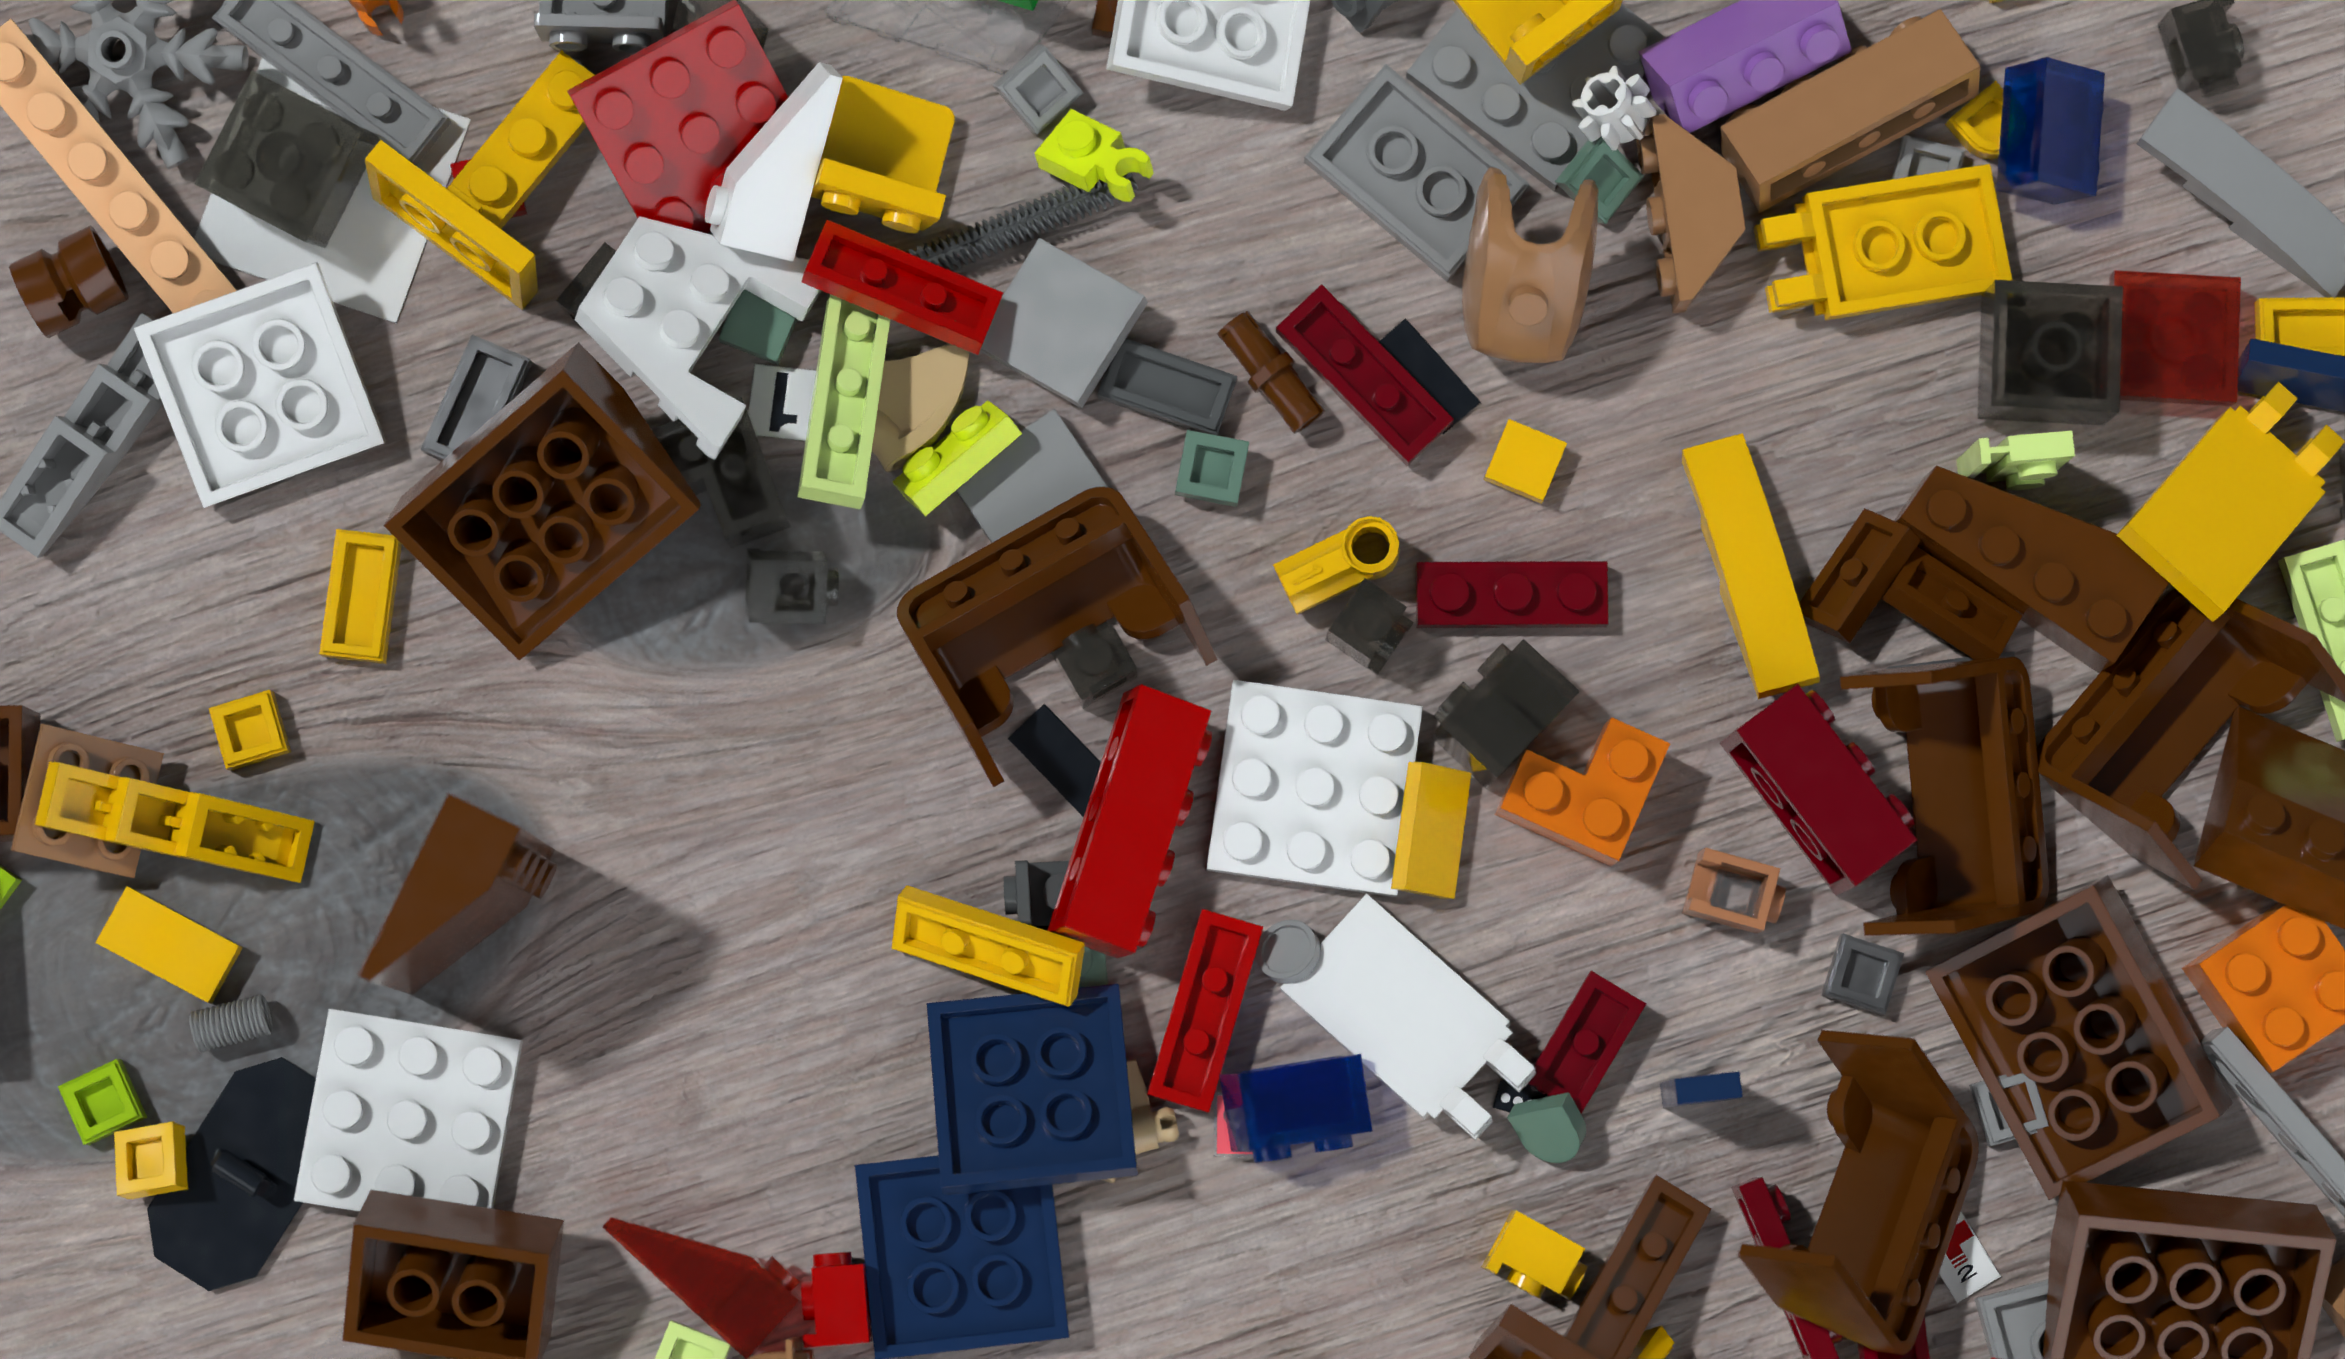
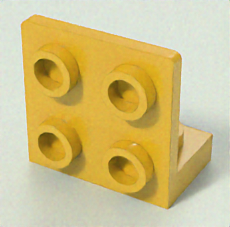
M1453 0L1520 85L1615 14L1623 0Z

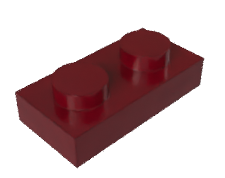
M1590 971L1535 1062L1536 1074L1528 1082V1085L1548 1097L1569 1092L1582 1114L1647 1003L1595 972Z

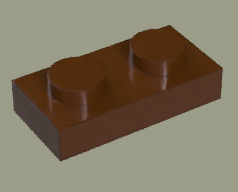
M1864 508L1799 602L1805 623L1850 644L1921 539L1910 527Z
M1918 547L1915 548L1882 598V600L1974 660L1999 658L2023 616Z

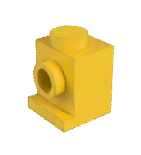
M1511 1210L1481 1268L1492 1274H1497L1501 1266L1504 1265L1511 1269L1506 1281L1540 1299L1545 1289H1548L1570 1300L1581 1283L1588 1266L1579 1261L1585 1250L1584 1247L1519 1211Z

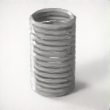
M261 994L258 996L254 995V997L250 996L248 999L233 1000L232 1003L217 1004L216 1007H206L205 1010L191 1011L189 1015L194 1043L198 1051L202 1053L206 1052V1050L210 1051L212 1048H221L222 1045L225 1047L227 1044L232 1045L233 1042L237 1044L238 1041H248L249 1038L253 1040L254 1037L269 1036L273 1032L269 1006L265 997Z

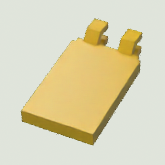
M1990 164L1810 192L1802 197L1803 203L1794 205L1795 213L1764 218L1760 221V224L1753 227L1758 251L1786 248L1801 243L1807 275L1774 280L1771 286L1765 288L1769 313L1799 309L1813 304L1814 315H1824L1826 321L2004 292L2014 287Z
M2280 382L2274 385L2266 396L2261 397L2249 412L2239 405L2236 410L2229 407L2218 417L2117 534L2124 543L2212 622L2228 609L2325 494L2321 487L2326 481L2317 473L2345 443V440L2327 424L2320 429L2314 438H2310L2296 454L2275 437L2269 430L2298 399Z

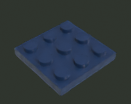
M1119 984L1080 987L1078 989V996L1070 1007L1028 993L927 1003L939 1168L943 1196L1138 1176Z
M939 1155L855 1165L875 1359L907 1357L1070 1337L1053 1184L943 1196Z

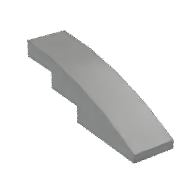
M2177 88L2136 144L2185 178L2186 182L2182 187L2232 221L2228 229L2324 297H2336L2345 284V225L2274 161L2234 129Z
M141 312L107 365L98 364L65 416L54 417L0 499V532L37 558L42 557L86 506L163 405L134 331V327L157 319L149 313Z

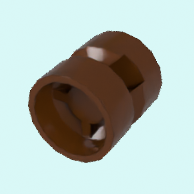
M91 225L59 240L57 252L54 254L40 249L9 265L11 276L26 308L38 328L47 338L79 324L81 312L86 309L98 315L129 300L127 288L114 260L101 237Z

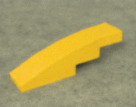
M1743 433L1682 449V464L1701 514V530L1720 579L1719 592L1758 699L1787 692L1797 684L1802 688L1820 683V674L1786 558Z
M49 761L34 825L301 883L315 821L206 794L187 792L133 778L118 777L60 762Z

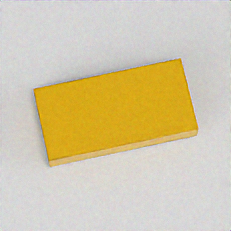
M2345 297L2259 298L2254 302L2255 339L2345 357Z
M336 529L319 655L322 657L386 664L402 544L393 535Z
M1408 762L1391 889L1440 899H1455L1472 773L1425 762Z
M126 886L95 942L211 1004L243 949L237 943Z

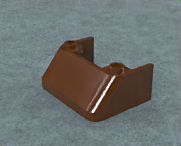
M1094 487L1077 494L910 589L902 597L897 607V619L993 788L1004 782V779L981 737L1000 727L1010 717L1014 707V697L1004 679L1113 617H1115L1127 635L1136 639H1152L1180 625L1206 666L1218 660L1190 598L1123 496L1117 490L1109 487Z
M2174 589L2165 596L2140 625L2116 662L2097 675L2037 747L2038 772L2057 793L2127 853L2195 890L2202 882V879L2172 843L2180 829V817L2171 803L2162 798L2164 793L2212 739L2238 706L2241 705L2255 713H2273L2289 705L2307 684L2345 702V675L2316 635L2237 598L2221 616L2212 622L2177 589Z
M2017 657L1989 658L1889 668L1841 676V690L1873 688L1872 708L1876 717L1881 720L1884 727L1890 732H1906L1915 835L1917 839L1918 857L1904 861L1891 880L1890 897L1896 909V915L1864 922V936L1959 933L2039 912L2045 905L2048 897L2049 874L2029 674L2023 662Z
M1821 1030L1817 1041L1842 1075L1837 1089L1833 1090L1829 1097L1827 1116L1829 1123L1834 1127L1837 1136L1845 1148L1809 1247L1807 1249L1803 1245L1785 1244L1781 1248L1741 1244L1738 1256L1778 1308L1874 1351L1903 1355L1912 1348L1917 1338L1975 1172L1979 1154L1978 1135L1974 1125L1915 1038Z

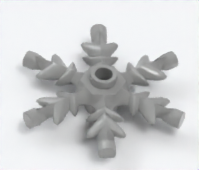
M112 0L78 1L70 7L77 11L89 13L92 18L90 31L80 37H76L66 23L62 21L60 22L59 35L42 21L31 18L29 26L33 35H25L50 65L59 60L58 74L63 73L75 60L83 62L89 68L90 79L88 85L70 87V89L98 123L99 112L111 119V111L107 96L111 92L124 90L133 97L127 114V120L140 114L138 145L144 149L154 138L167 169H172L190 160L184 145L174 128L188 126L189 122L181 113L162 103L173 97V95L169 92L153 88L152 75L154 71L159 67L168 65L176 77L183 81L184 68H186L201 81L213 85L215 77L211 68L246 71L248 67L249 53L247 46L212 45L217 36L215 28L207 29L185 42V28L181 29L169 43L159 39L154 32L155 19L175 15L177 12L166 5L175 0H136L137 6L127 13L115 10L111 5ZM121 39L125 44L126 52L120 61L115 62L113 48L117 40Z

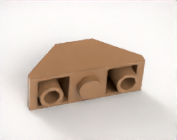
M1665 114L1650 118L1645 129V136L1641 140L1637 139V154L1641 173H1651L1655 197L1647 198L1646 212L1651 235L1661 234L1664 258L1656 259V279L1659 294L1661 297L1670 296L1672 313H1680L1688 309L1737 244L1746 227L1736 167Z

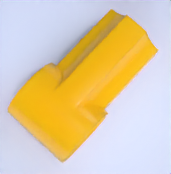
M1367 516L1357 519L1347 529L1273 564V567L1296 614L1299 615L1360 584L1388 575L1393 571L1399 559V540L1396 531L1390 523L1380 517ZM1370 532L1383 536L1389 544V552L1386 557L1375 564H1365L1359 561L1353 554V545L1357 538Z

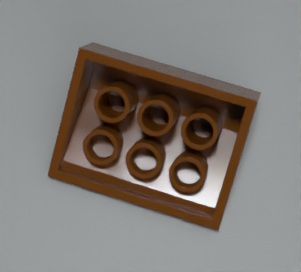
M578 342L402 495L383 526L520 661L696 513L702 504L625 389Z
M2238 706L2231 720L2193 866L2345 930V750Z
M448 793L358 976L369 982L413 995L524 910L532 895L539 899L543 897L557 869V864L550 861L555 849L524 829Z
M2108 875L1925 971L2048 1200L2060 1195L2063 1180L2086 1183L2221 1117L2233 1104ZM2024 1073L2026 1077L2035 1081L2049 1126L2037 1129L2038 1133L2030 1135L2023 1123L2036 1120L2037 1118L2026 1083L2004 1088L1999 1076L2006 1074L2007 1077Z
M2063 1180L2051 1236L2043 1359H2310L2337 1239L2315 1204Z

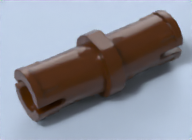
M1249 311L1236 316L1217 333L1251 376L1248 380L1249 386L1255 393L1260 391L1264 393L1294 434L1304 430L1326 411L1292 366L1295 364V361L1288 352H1280Z

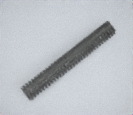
M1128 173L1123 177L1131 181L1135 195V190H1138L1132 173ZM1101 180L1095 184L1089 193L1070 184L1069 189L1062 187V192L1055 190L1054 195L1048 193L1047 199L1044 196H1040L1041 200L1038 201L1035 198L1033 199L1034 203L1026 202L1025 207L1021 204L1018 205V211L1014 207L1011 208L1012 212L1010 213L1005 210L1003 216L999 213L997 214L996 220L992 216L989 217V223L983 219V224L980 225L976 222L974 228L968 225L967 232L961 228L959 234L956 231L953 232L952 237L946 234L945 240L941 237L938 238V244L936 241L931 240L930 246L924 243L923 249L917 246L916 253L914 250L909 249V254L943 268L948 267L951 271H954L953 264L955 263L960 269L961 260L967 266L969 265L968 258L973 263L976 262L975 255L982 260V252H985L990 257V249L995 254L998 253L997 246L1004 251V243L1009 248H1012L1011 240H1014L1019 245V237L1024 242H1027L1026 234L1031 239H1034L1033 231L1038 236H1041L1040 228L1049 233L1048 225L1052 227L1053 231L1056 230L1055 222L1060 227H1063L1062 219L1069 225L1070 216L1073 217L1075 222L1078 221L1077 213L1083 219L1085 218V210L1090 216L1092 215V207L1097 213L1099 212L1100 204L1104 210L1107 209V201L1113 207V199L1115 197L1110 193L1107 183Z

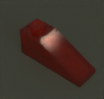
M611 1217L602 1226L745 1359L754 1356L802 1303L801 1297L794 1291L801 1281L774 1256H771L766 1263H763L757 1256L619 1217Z

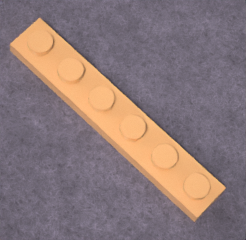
M12 19L4 23L0 27V106L171 312L176 313L237 291Z

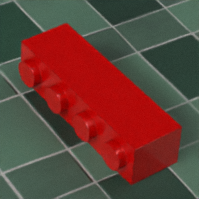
M1142 684L1123 693L1047 931L1083 942L1085 947L1117 959L1134 954L1137 947L1143 948L1146 945L1153 931L1156 919L1155 911L1149 910L1156 887H1162L1166 883L1174 864L1175 852L1168 849L1175 826L1181 827L1184 824L1193 803L1194 792L1187 789L1194 766L1200 767L1211 746L1212 731L1206 729L1211 710Z

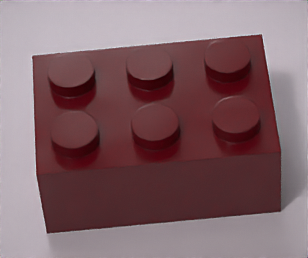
M1797 684L1736 729L1720 745L1828 887L1837 896L1859 885L1916 842V837L1909 830V828L1915 825V822L1907 808L1894 794L1891 793L1884 797L1870 779V776L1875 773V769L1865 753L1854 742H1850L1845 746L1832 729L1830 724L1835 721V716L1821 696L1814 690L1806 694Z

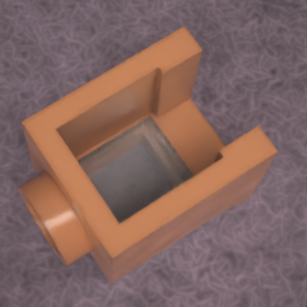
M1704 848L1698 852L1682 914L1758 934L1764 931L1766 921L1776 924L1786 893V887L1777 884L1781 868L1710 848Z

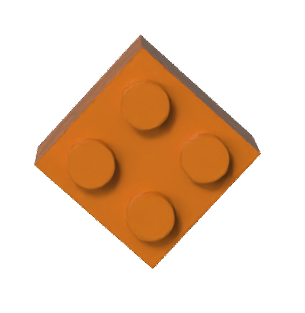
M2280 902L2182 967V970L2222 1028L2229 1027L2268 1073L2275 1072L2345 1024V949L2325 921Z

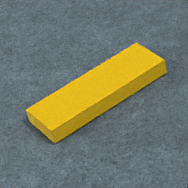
M906 885L897 899L891 949L1070 1007L1078 996L1085 943Z

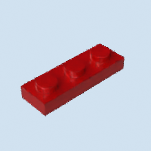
M829 220L825 222L801 280V283L976 355L981 350L1004 293Z
M1201 909L1147 1095L1206 1113L1210 1112L1263 926Z

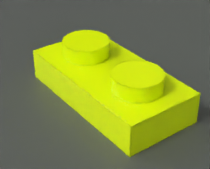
M987 400L981 406H973L961 413L952 423L951 432L933 447H925L914 453L904 464L903 473L894 479L892 483L908 502L924 516H927L1022 435V433L1006 413Z

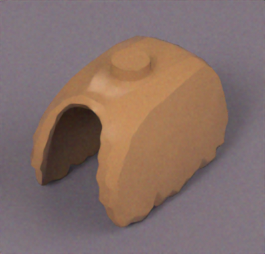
M1489 167L1485 172L1476 196L1462 280L1464 328L1473 350L1487 356L1517 363H1549L1564 360L1584 314L1592 274L1597 237L1599 196L1595 180L1587 179L1580 184L1563 237L1557 242L1550 244H1535L1521 238L1515 231L1510 202V189L1507 185L1506 175H1503L1502 171L1495 167Z

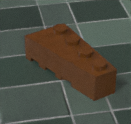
M1937 465L1922 479L1894 520L1910 527L1921 539L1917 545L1918 548L2023 615L2020 620L2097 673L2116 662L2169 584L2167 580L2124 543L2116 533Z

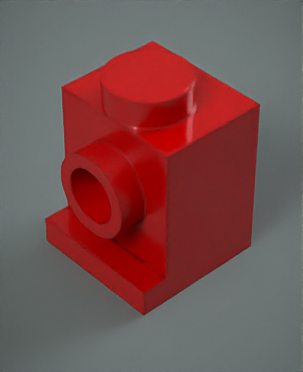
M851 1252L813 1255L812 1281L801 1282V1302L804 1321L815 1320L816 1333L803 1335L804 1348L872 1342L873 1336L865 1263L852 1264Z

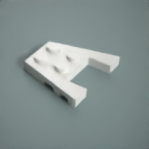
M639 216L579 306L575 321L630 377L636 374L660 398L658 406L673 422L680 419L698 437L696 445L707 456L715 460L741 420L747 405L690 374V372L743 290L753 293L800 321L804 320L820 295L821 290L801 283L809 262L808 259L795 256L793 261L720 245L714 235Z

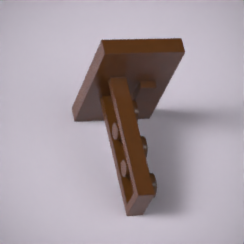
M1655 1175L1644 1190L1564 1335L1559 1334L1510 1304L1479 1337L1468 1358L1629 1359L1710 1213L1711 1208L1658 1175Z

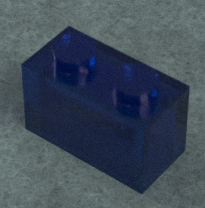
M2049 57L2005 68L1996 191L2052 205L2097 195V181L2100 171L2101 124L2104 111L2105 72Z
M1361 1054L1338 1055L1219 1075L1231 1152H1252L1254 1163L1293 1157L1291 1145L1312 1141L1314 1142L1315 1152L1353 1147L1352 1135L1373 1131Z

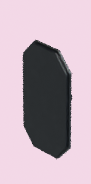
M283 1057L234 1072L186 1147L188 1189L158 1194L147 1208L155 1258L207 1291L257 1277L304 1203L294 1201L316 1082L315 1077Z

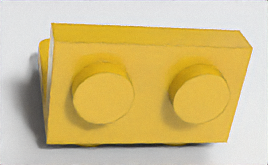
M842 76L841 87L811 197L822 200L821 205L838 213L857 215L860 211L882 218L881 223L897 231L918 233L919 230H926L940 220L946 195L938 193L936 190L955 121L953 111L941 104L851 76Z

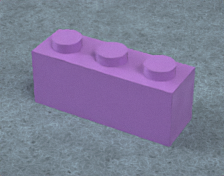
M1740 0L1638 52L1654 102L1671 120L1691 133L1852 52L1837 0Z

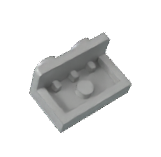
M540 0L539 13L534 14V28L540 40L549 42L551 48L561 51L586 50L587 43H612L614 50L625 53H637L667 36L668 0Z

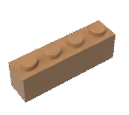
M1941 9L1924 18L1915 16L1903 21L1887 38L1870 47L1862 45L1851 49L1852 52L1840 57L1836 65L1814 77L1812 75L1800 77L1789 83L1780 95L1760 106L1751 104L1739 109L1730 116L1726 124L1721 126L1722 157L1736 167L1738 181L1759 213L1978 95L1980 65Z

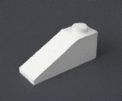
M819 62L726 168L722 185H714L712 187L706 204L705 222L711 223L710 231L720 245L789 261L794 260L843 79L832 65Z

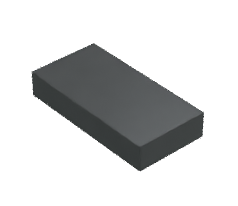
M1126 338L1105 371L1097 398L1192 431L1218 435L1238 376Z

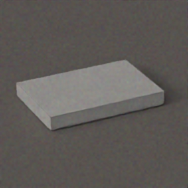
M1387 64L1383 66L1304 158L1305 164L1446 282L1451 279L1466 261L1476 196L1482 178L1488 168H1498L1502 171L1503 175H1506L1512 207L1530 185Z

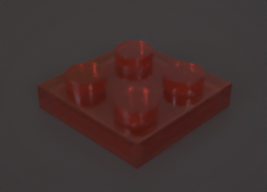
M2114 270L2109 275L2105 399L2233 406L2237 403L2241 277Z

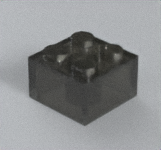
M251 70L194 184L306 243L326 248L366 169L365 158L377 145L382 136L290 87Z
M1995 280L1981 295L1977 419L2104 426L2115 417L2120 409L2123 286Z

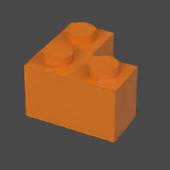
M1611 717L1603 726L1582 774L1526 749L1519 758L1495 815L1612 867L1620 860L1671 743Z

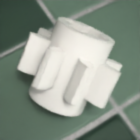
M1612 66L1609 73H1601L1593 78L1588 76L1585 79L1586 85L1582 90L1581 99L1572 101V106L1583 119L1578 127L1587 139L1593 142L1602 136L1612 151L1617 150L1620 143H1628L1634 139L1641 140L1647 118L1655 116L1657 112L1646 98L1650 89L1641 76L1636 74L1626 80L1617 66Z

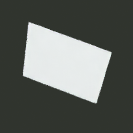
M261 58L194 238L213 262L266 280L318 262L334 303L397 323L427 241L425 237L372 199L365 158L377 144ZM436 108L447 116L451 123L418 163L417 167L446 188L452 172L450 164L455 163L471 119Z

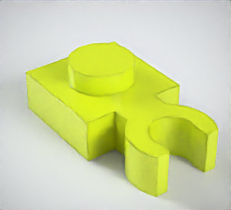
M1073 109L1069 110L1034 153L1040 169L1088 193L1101 180L1107 183L1113 197L1125 202H1131L1135 195L1131 181L1123 177L1124 175L1136 172L1144 177L1151 178L1154 174L1149 156L1140 149L1125 148L1121 132Z

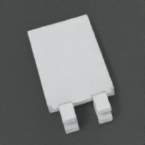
M1367 893L1320 944V957L1312 972L1297 982L1283 984L1280 987L1287 997L1420 1117L1425 1120L1430 1114L1436 1119L1443 1111L1475 1140L1493 1122L1492 1116L1462 1090L1476 1073L1487 1064L1519 1093L1536 1074L1535 1067L1511 1045L1506 1043V1040L1513 1034L1508 1028L1511 1025L1510 1021Z

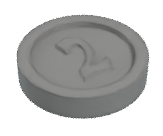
M1298 920L1280 921L1268 928L1261 936L1256 951L1257 963L1271 980L1283 984L1294 983L1305 978L1315 968L1320 957V942L1316 934L1305 923Z

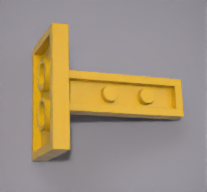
M560 51L447 189L380 140L365 158L372 199L523 310L538 292L535 254L504 232L502 228L585 129L586 125L567 90L595 75L566 53Z

